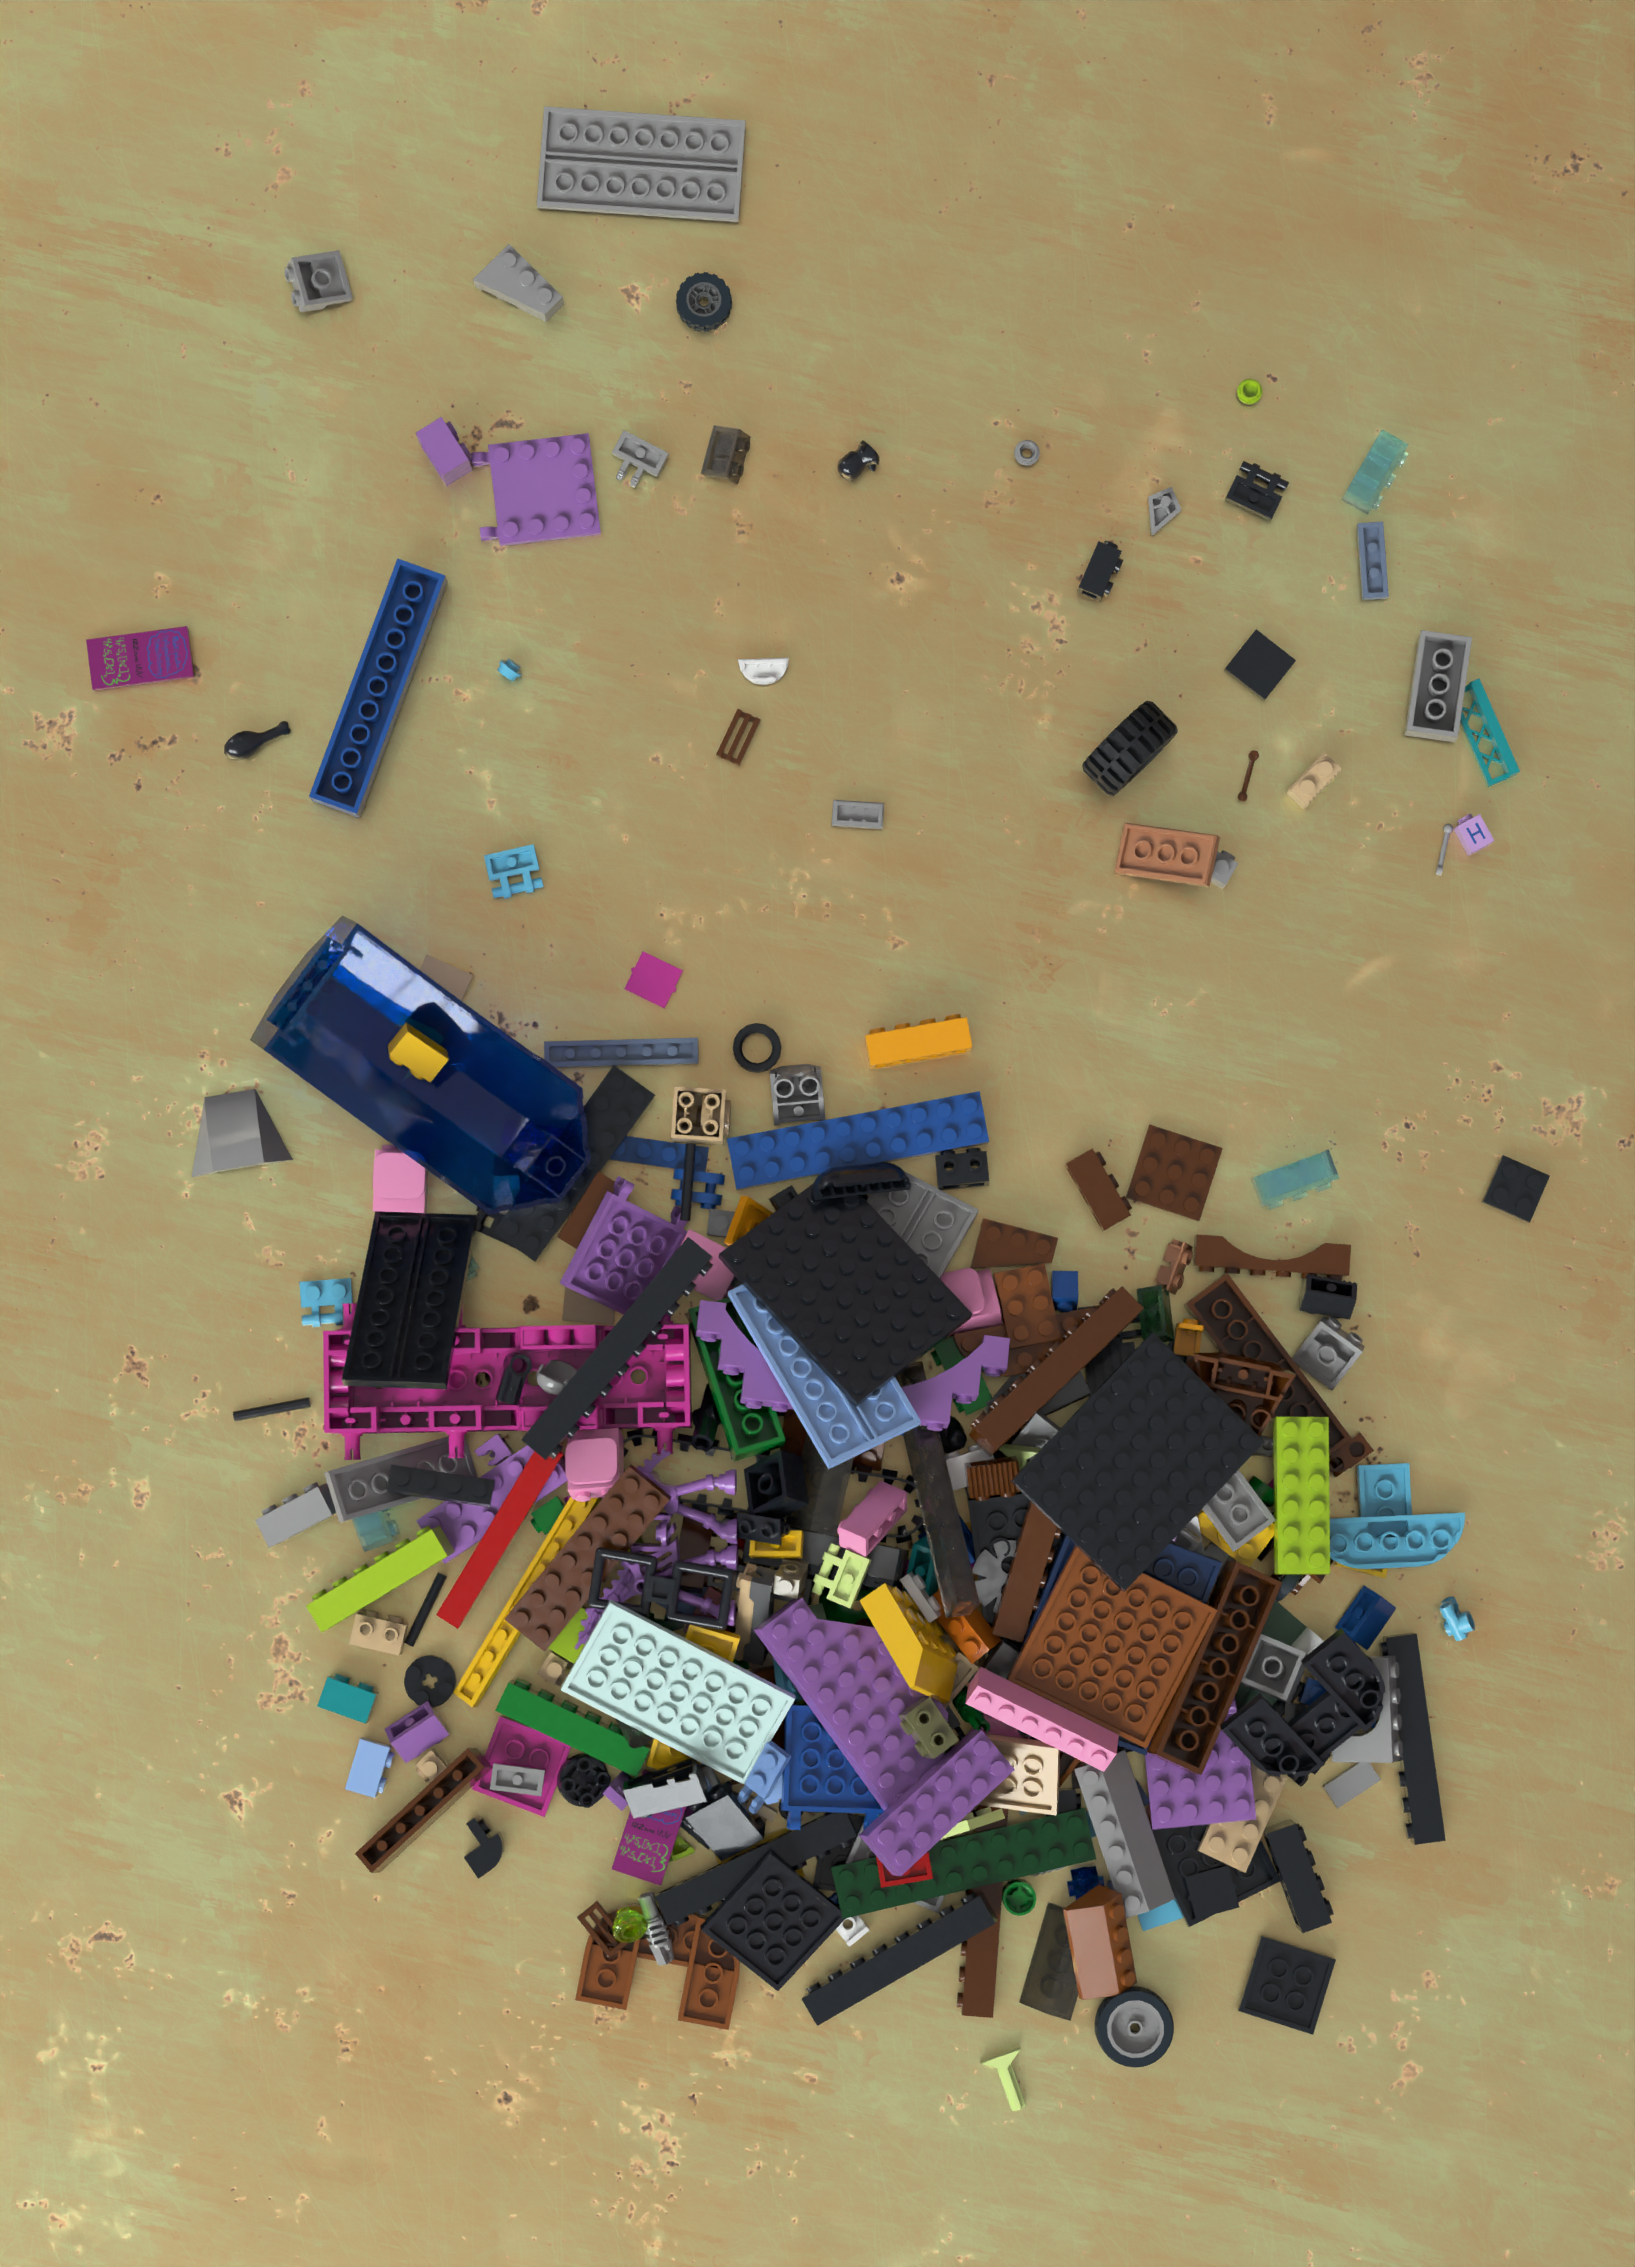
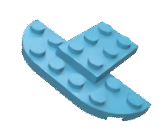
M1409 1463L1356 1465L1359 1517L1330 1518V1558L1341 1565L1356 1569L1419 1567L1435 1563L1444 1558L1459 1541L1465 1523V1513L1463 1512L1412 1515Z

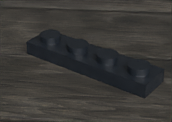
M391 1464L387 1492L490 1508L495 1480Z

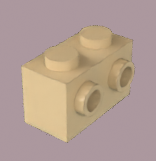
M363 1609V1613H356L349 1644L400 1656L402 1655L409 1624L403 1623L404 1618L388 1615V1619L379 1618L378 1612Z

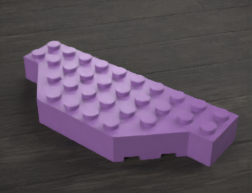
M793 1598L754 1629L755 1633L884 1811L943 1757V1753L935 1759L926 1758V1756L922 1757L914 1746L916 1741L912 1735H907L901 1728L900 1722L902 1721L898 1715L921 1697L929 1696L915 1691L908 1686L875 1627L817 1619L803 1598ZM931 1698L948 1722L949 1713L940 1701Z

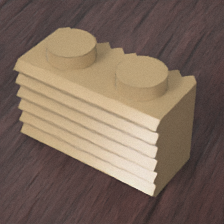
M1323 752L1286 793L1301 808H1306L1341 772V767Z

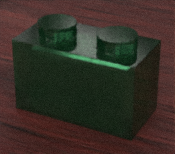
M1162 1285L1137 1289L1138 1303L1144 1308L1139 1314L1142 1339L1145 1340L1153 1332L1163 1342L1174 1341L1169 1292Z

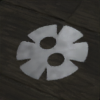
M1007 1540L1010 1543L1011 1549L1006 1557H1013L1016 1549V1540ZM1004 1541L994 1543L997 1559L987 1550H984L977 1558L972 1571L973 1574L987 1577L986 1579L973 1582L972 1585L978 1600L984 1606L997 1597L993 1609L995 1613L997 1612L1002 1595L1001 1588L1005 1584L1008 1575L1001 1568V1563L1006 1558L1004 1554L1008 1550V1545Z

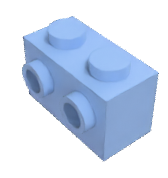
M364 1737L360 1738L345 1789L373 1798L378 1795V1792L383 1793L387 1778L383 1777L386 1767H391L394 1753L390 1752L392 1746Z

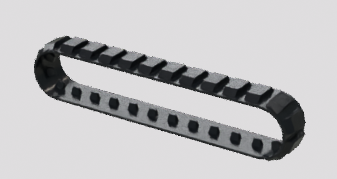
M642 1428L628 1431V1438L623 1440L624 1446L632 1440L635 1447L642 1445V1437L653 1438L655 1447H657V1431L653 1429L652 1435H645ZM679 1433L678 1438L673 1439V1442L680 1443V1451L688 1452L692 1436ZM714 1440L712 1449L706 1451L705 1455L713 1456L716 1449L731 1451L729 1447H719L720 1440ZM624 1447V1457L627 1455V1453H628V1451H629V1450H627L625 1447ZM771 1451L754 1455L756 1456V1463L770 1456ZM806 1455L803 1464L807 1465V1473L815 1474L817 1467L827 1468L826 1465L821 1464L822 1458ZM847 1462L830 1468L833 1469V1477L841 1478L842 1472L845 1471L857 1473L859 1482L866 1483L868 1476L884 1478V1482L890 1485L893 1484L894 1480L906 1483L904 1490L909 1494L914 1489L920 1493L921 1497L914 1501L916 1507H924L922 1517L914 1515L911 1522L916 1527L907 1532L905 1525L897 1527L898 1534L887 1533L880 1542L886 1543L887 1537L896 1538L897 1544L911 1541V1534L915 1533L916 1530L923 1533L930 1522V1519L926 1517V1509L933 1508L929 1492L922 1493L919 1489L922 1482L910 1474L906 1479L898 1478V1471L884 1468L882 1475L872 1473L871 1466L857 1464L856 1470L846 1469ZM699 1493L697 1500L681 1498V1495L678 1496L680 1504L683 1505L684 1502L692 1503V1508L698 1511L708 1512L709 1506L718 1508L717 1514L733 1517L734 1511L749 1514V1506L747 1509L732 1507V1499L724 1498L721 1505L707 1502V1495ZM804 1511L800 1512L798 1518L790 1516L781 1518V1521H785V1519L795 1521L794 1527L809 1530L810 1524L820 1525L819 1532L835 1534L836 1528L839 1526L834 1524L833 1516L826 1515L824 1522L808 1520V1512Z

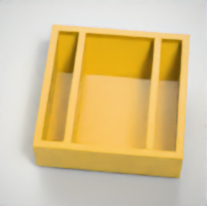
M886 1583L859 1600L908 1686L944 1704L949 1702L958 1664L954 1659L956 1656L955 1651L949 1643L945 1644L941 1637L944 1633L938 1623L935 1621L929 1623L906 1591L902 1592L897 1587H892Z

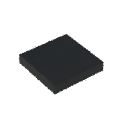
M1256 629L1224 670L1265 701L1296 660Z

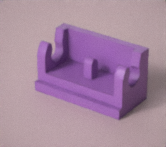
M496 1434L475 1450L478 1457L487 1454L491 1458L495 1457L488 1462L489 1466L498 1465L506 1458L515 1454L501 1434Z

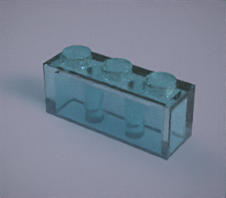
M1382 429L1341 500L1367 515L1371 508L1377 510L1384 498L1380 495L1384 487L1389 489L1396 477L1392 473L1396 465L1402 467L1408 456V453L1405 452L1408 444Z

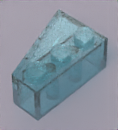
M1328 1149L1311 1157L1253 1177L1251 1181L1261 1207L1268 1205L1269 1210L1284 1205L1282 1200L1292 1197L1293 1201L1307 1197L1306 1191L1316 1188L1317 1193L1332 1187L1330 1182L1340 1178Z

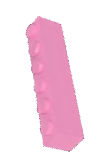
M980 1667L968 1685L965 1704L1103 1772L1117 1754L1118 1734Z

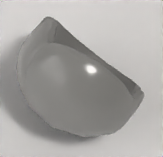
M549 1360L544 1368L543 1364L539 1367L536 1380L545 1392L558 1395L576 1374L577 1370L572 1365L563 1361Z

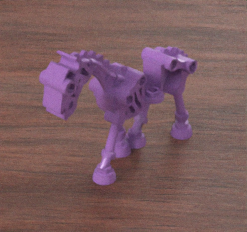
M662 1449L660 1455L653 1453L651 1461L646 1458L644 1460L645 1466H638L637 1469L668 1493L671 1499L664 1506L667 1513L659 1512L654 1520H662L656 1526V1541H661V1544L634 1543L629 1552L644 1554V1551H652L645 1554L655 1556L656 1558H659L666 1552H672L666 1558L657 1562V1569H661L656 1571V1574L671 1576L673 1563L676 1560H680L678 1536L670 1542L671 1535L677 1529L675 1522L671 1526V1518L674 1513H678L703 1523V1527L706 1529L711 1528L721 1539H726L727 1542L735 1544L727 1546V1549H721V1552H715L714 1549L707 1550L706 1554L683 1561L704 1565L709 1564L710 1566H715L716 1562H721V1565L737 1570V1518L727 1520V1523H720L716 1520L717 1516L713 1513L710 1515L682 1505L678 1501V1496L706 1488L708 1491H713L715 1487H719V1490H725L727 1494L736 1495L737 1470L725 1471V1474H719V1477L708 1474L706 1478L675 1486L661 1482L659 1474L653 1470L661 1460L671 1454L670 1451L666 1452L665 1449ZM621 1561V1566L624 1567V1570H618L617 1572L620 1579H613L611 1581L613 1588H604V1596L602 1598L599 1597V1599L624 1602L637 1594L642 1595L646 1565ZM680 1590L679 1601L700 1608V1612L704 1614L708 1612L718 1618L720 1605L717 1606L712 1603V1599L707 1597L705 1600ZM731 1600L728 1625L735 1626L736 1602ZM587 1608L585 1610L588 1618L581 1620L584 1631L579 1632V1641L575 1645V1649H578L581 1644L587 1642L604 1610Z

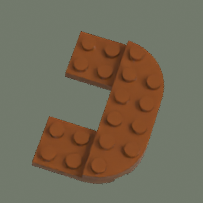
M640 1904L624 1905L608 1912L630 1940L627 1945L611 1958L605 1954L593 1937L589 1936L585 1947L576 2001L623 2010L627 2009L636 1958L656 1961L649 1947L650 1942L647 1941L645 1928L642 1925L644 1916ZM691 1914L688 1916L689 1920L676 1927L672 1923L667 1925L666 1928L670 1933L668 1936L672 1939L674 1960L669 1964L688 1967L678 2020L729 2030L739 1979L740 1961L701 1931L700 1926L707 1917ZM602 1917L600 1921L604 1924V1926L608 1929V1931L612 1934V1936L616 1939L618 1943L622 1942L619 1936L615 1933V1931L611 1928L607 1921ZM595 1925L593 1929L609 1949L612 1950L614 1946L599 1927Z

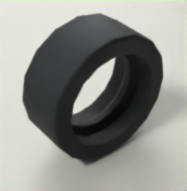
M754 1023L746 1025L734 1038L733 1052L735 1060L742 1068L749 1072L760 1073L768 1071L780 1058L781 1043L779 1036L774 1029L765 1024ZM761 1033L771 1041L772 1053L764 1062L753 1063L743 1055L742 1044L750 1034Z

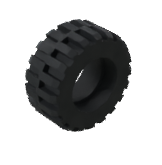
M1145 701L1125 718L1087 757L1082 765L1083 771L1107 795L1114 796L1168 745L1178 733L1177 726L1154 702Z

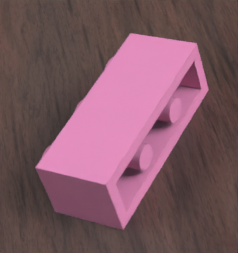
M880 1481L873 1489L871 1488L865 1499L853 1508L852 1513L846 1520H842L839 1524L837 1531L839 1534V1546L867 1557L906 1513L907 1492L883 1481Z

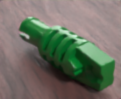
M965 1685L952 1700L953 1705L965 1722L970 1723L974 1730H981L980 1727H983L987 1733L990 1729V1724L983 1716V1712L965 1704L968 1687Z

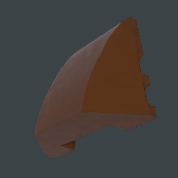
M1223 1352L1194 1353L1197 1376L1260 1437L1296 1373L1271 1362Z

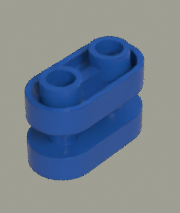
M674 1169L673 1179L680 1180V1188L672 1189L670 1198L675 1200V1205L681 1206L684 1169ZM694 1171L693 1182L706 1183L705 1193L692 1191V1202L701 1203L700 1208L709 1210L716 1209V1205L721 1206L723 1195L715 1194L716 1185H724L725 1175Z

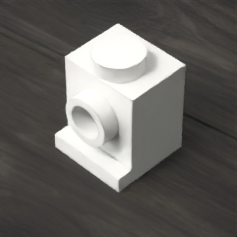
M860 1915L846 1918L853 1922L851 1928H845L842 1922L836 1929L849 1947L869 1931L868 1925Z

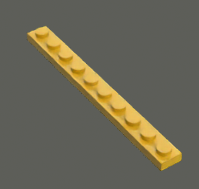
M572 1497L569 1498L453 1692L471 1707L478 1706L521 1632L505 1620V1617L602 1499L601 1497L591 1498V1500L586 1502L573 1500Z

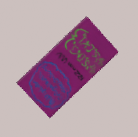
M187 626L86 640L93 691L195 678Z
M644 1769L642 1775L652 1771ZM686 1807L655 1813L647 1818H633L630 1811L612 1870L661 1886Z

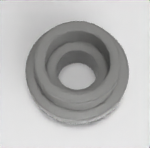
M1031 440L1019 442L1014 451L1015 459L1024 466L1034 464L1040 455L1038 445ZM1023 450H1030L1032 455L1024 457L1022 454Z

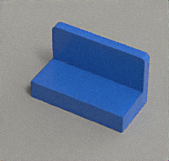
M1364 1585L1335 1628L1337 1630L1342 1628L1352 1640L1368 1650L1396 1610V1607Z

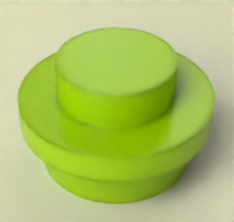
M1254 379L1243 380L1237 388V396L1245 404L1258 402L1263 392L1261 384Z

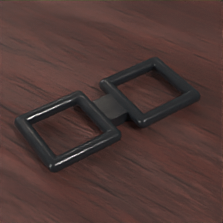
M604 1547L596 1549L588 1597L589 1607L605 1610L610 1601L599 1599L606 1558L646 1565L641 1604L617 1602L620 1605L647 1617L650 1614L651 1602L667 1604L665 1618L668 1621L718 1630H725L727 1628L735 1580L734 1570L676 1560L673 1563L672 1575L665 1576L656 1574L658 1560L655 1556ZM682 1572L724 1578L718 1619L676 1612Z

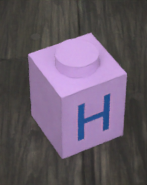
M1468 814L1458 820L1459 825L1454 831L1468 856L1494 842L1480 814L1475 817L1472 814Z

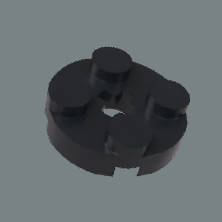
M426 1655L416 1659L406 1670L404 1678L405 1690L410 1699L419 1706L429 1701L432 1707L445 1703L453 1694L457 1682L452 1665L443 1658L434 1655ZM426 1674L437 1678V1682L434 1683L435 1688L430 1689L428 1685L425 1686L423 1684V1681L426 1680Z

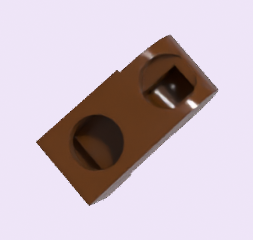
M1360 1431L1355 1433L1350 1441L1329 1456V1470L1334 1477L1352 1468L1374 1451Z

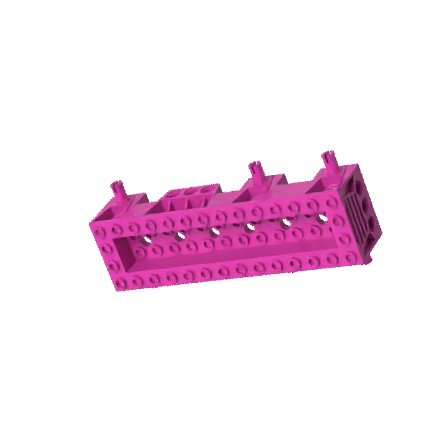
M344 1303L342 1304L343 1327L334 1331H323L324 1433L342 1434L344 1436V1460H352V1449L353 1460H361L360 1436H363V1434L446 1432V1435H449L448 1458H456V1447L457 1458H465L464 1434L482 1431H529L558 1396L545 1392L539 1385H530L527 1375L518 1406L496 1400V1394L504 1371V1359L509 1353L518 1352L527 1356L532 1363L530 1373L538 1371L541 1364L544 1365V1368L549 1360L563 1361L572 1365L578 1371L614 1326L556 1325L471 1328L463 1325L462 1303L447 1389L390 1387L377 1389L375 1387L343 1386L342 1375L357 1303H351L350 1314V1304ZM666 1315L660 1322L664 1326L655 1337L650 1335L644 1342L647 1347L637 1358L633 1355L627 1364L630 1365V1368L621 1378L618 1376L614 1378L610 1383L614 1387L605 1398L600 1396L594 1403L597 1408L587 1419L583 1416L578 1422L579 1430L654 1428V1431H657V1454H661V1450L664 1449V1443H666V1452L670 1451L671 1454H674L673 1431H675V1428H692L690 1325L673 1323L671 1317ZM521 1358L514 1360L512 1364L515 1372L519 1371L523 1366ZM636 1369H641L646 1374V1380L642 1384H635L631 1379V1374ZM480 1372H486L490 1376V1383L486 1387H480L476 1383V1376Z

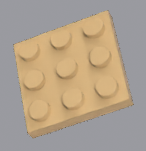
M986 1734L1015 1770L980 1802V1805L1057 1815L1059 1805L1060 1750L1039 1740Z

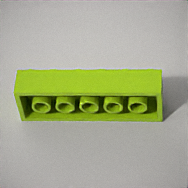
M1329 1417L1273 1418L1274 1518L1276 1519L1274 1521V1575L1330 1574Z

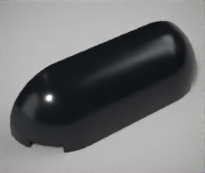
M881 1162L835 1167L825 1170L816 1178L813 1184V1195L815 1200L902 1191L910 1190L911 1183L905 1171L893 1163Z

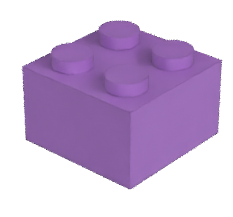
M440 417L416 432L420 446L446 486L472 471L470 465L472 462L471 454L463 442L461 444L457 442L459 438L450 421L445 423L443 418Z

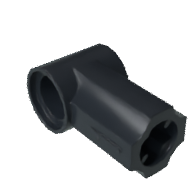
M513 1352L509 1353L504 1359V1371L495 1399L518 1406L526 1376L531 1371L532 1363L527 1356ZM521 1358L523 1366L519 1371L515 1372L512 1364L514 1360Z

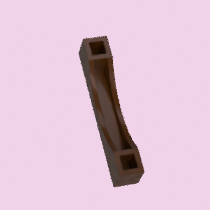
M1195 1235L1193 1266L1199 1267V1272H1214V1268H1225L1224 1273L1240 1274V1270H1250V1275L1265 1276L1266 1271L1276 1272V1277L1290 1278L1291 1273H1300L1303 1279H1306V1276L1310 1274L1316 1277L1317 1275H1327V1278L1330 1277L1331 1279L1335 1278L1342 1281L1343 1276H1349L1351 1245L1324 1243L1301 1257L1288 1260H1269L1244 1253L1228 1242L1223 1236Z

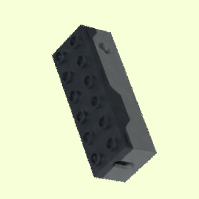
M790 1527V1530H802L804 1533L802 1559H792L809 1562L807 1579L813 1580L815 1574H819L824 1561L822 1559L823 1554L828 1551L830 1544L833 1543L839 1546V1536ZM738 1538V1546L743 1551L741 1561L749 1562V1564L756 1566L774 1567L775 1570L779 1569L783 1558H751L749 1556L750 1540ZM877 1544L866 1557L872 1561L860 1590H869V1586L874 1587L875 1590L886 1583L902 1591L903 1584L900 1579L905 1576L910 1550ZM840 1546L837 1556L843 1558L847 1549ZM833 1564L828 1576L829 1579L834 1581L839 1566Z

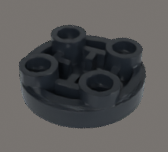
M578 1754L570 1757L563 1763L557 1776V1786L562 1797L575 1806L585 1808L592 1807L604 1796L603 1791L611 1782L606 1766L600 1760L588 1754Z

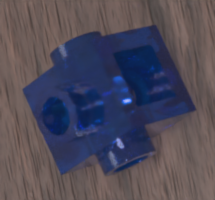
M1096 1866L1070 1870L1071 1881H1067L1069 1897L1074 1896L1075 1901L1098 1885L1105 1887L1103 1875L1098 1876Z

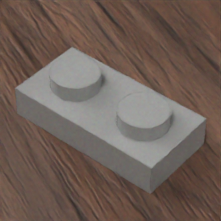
M493 1763L490 1790L542 1796L545 1769Z

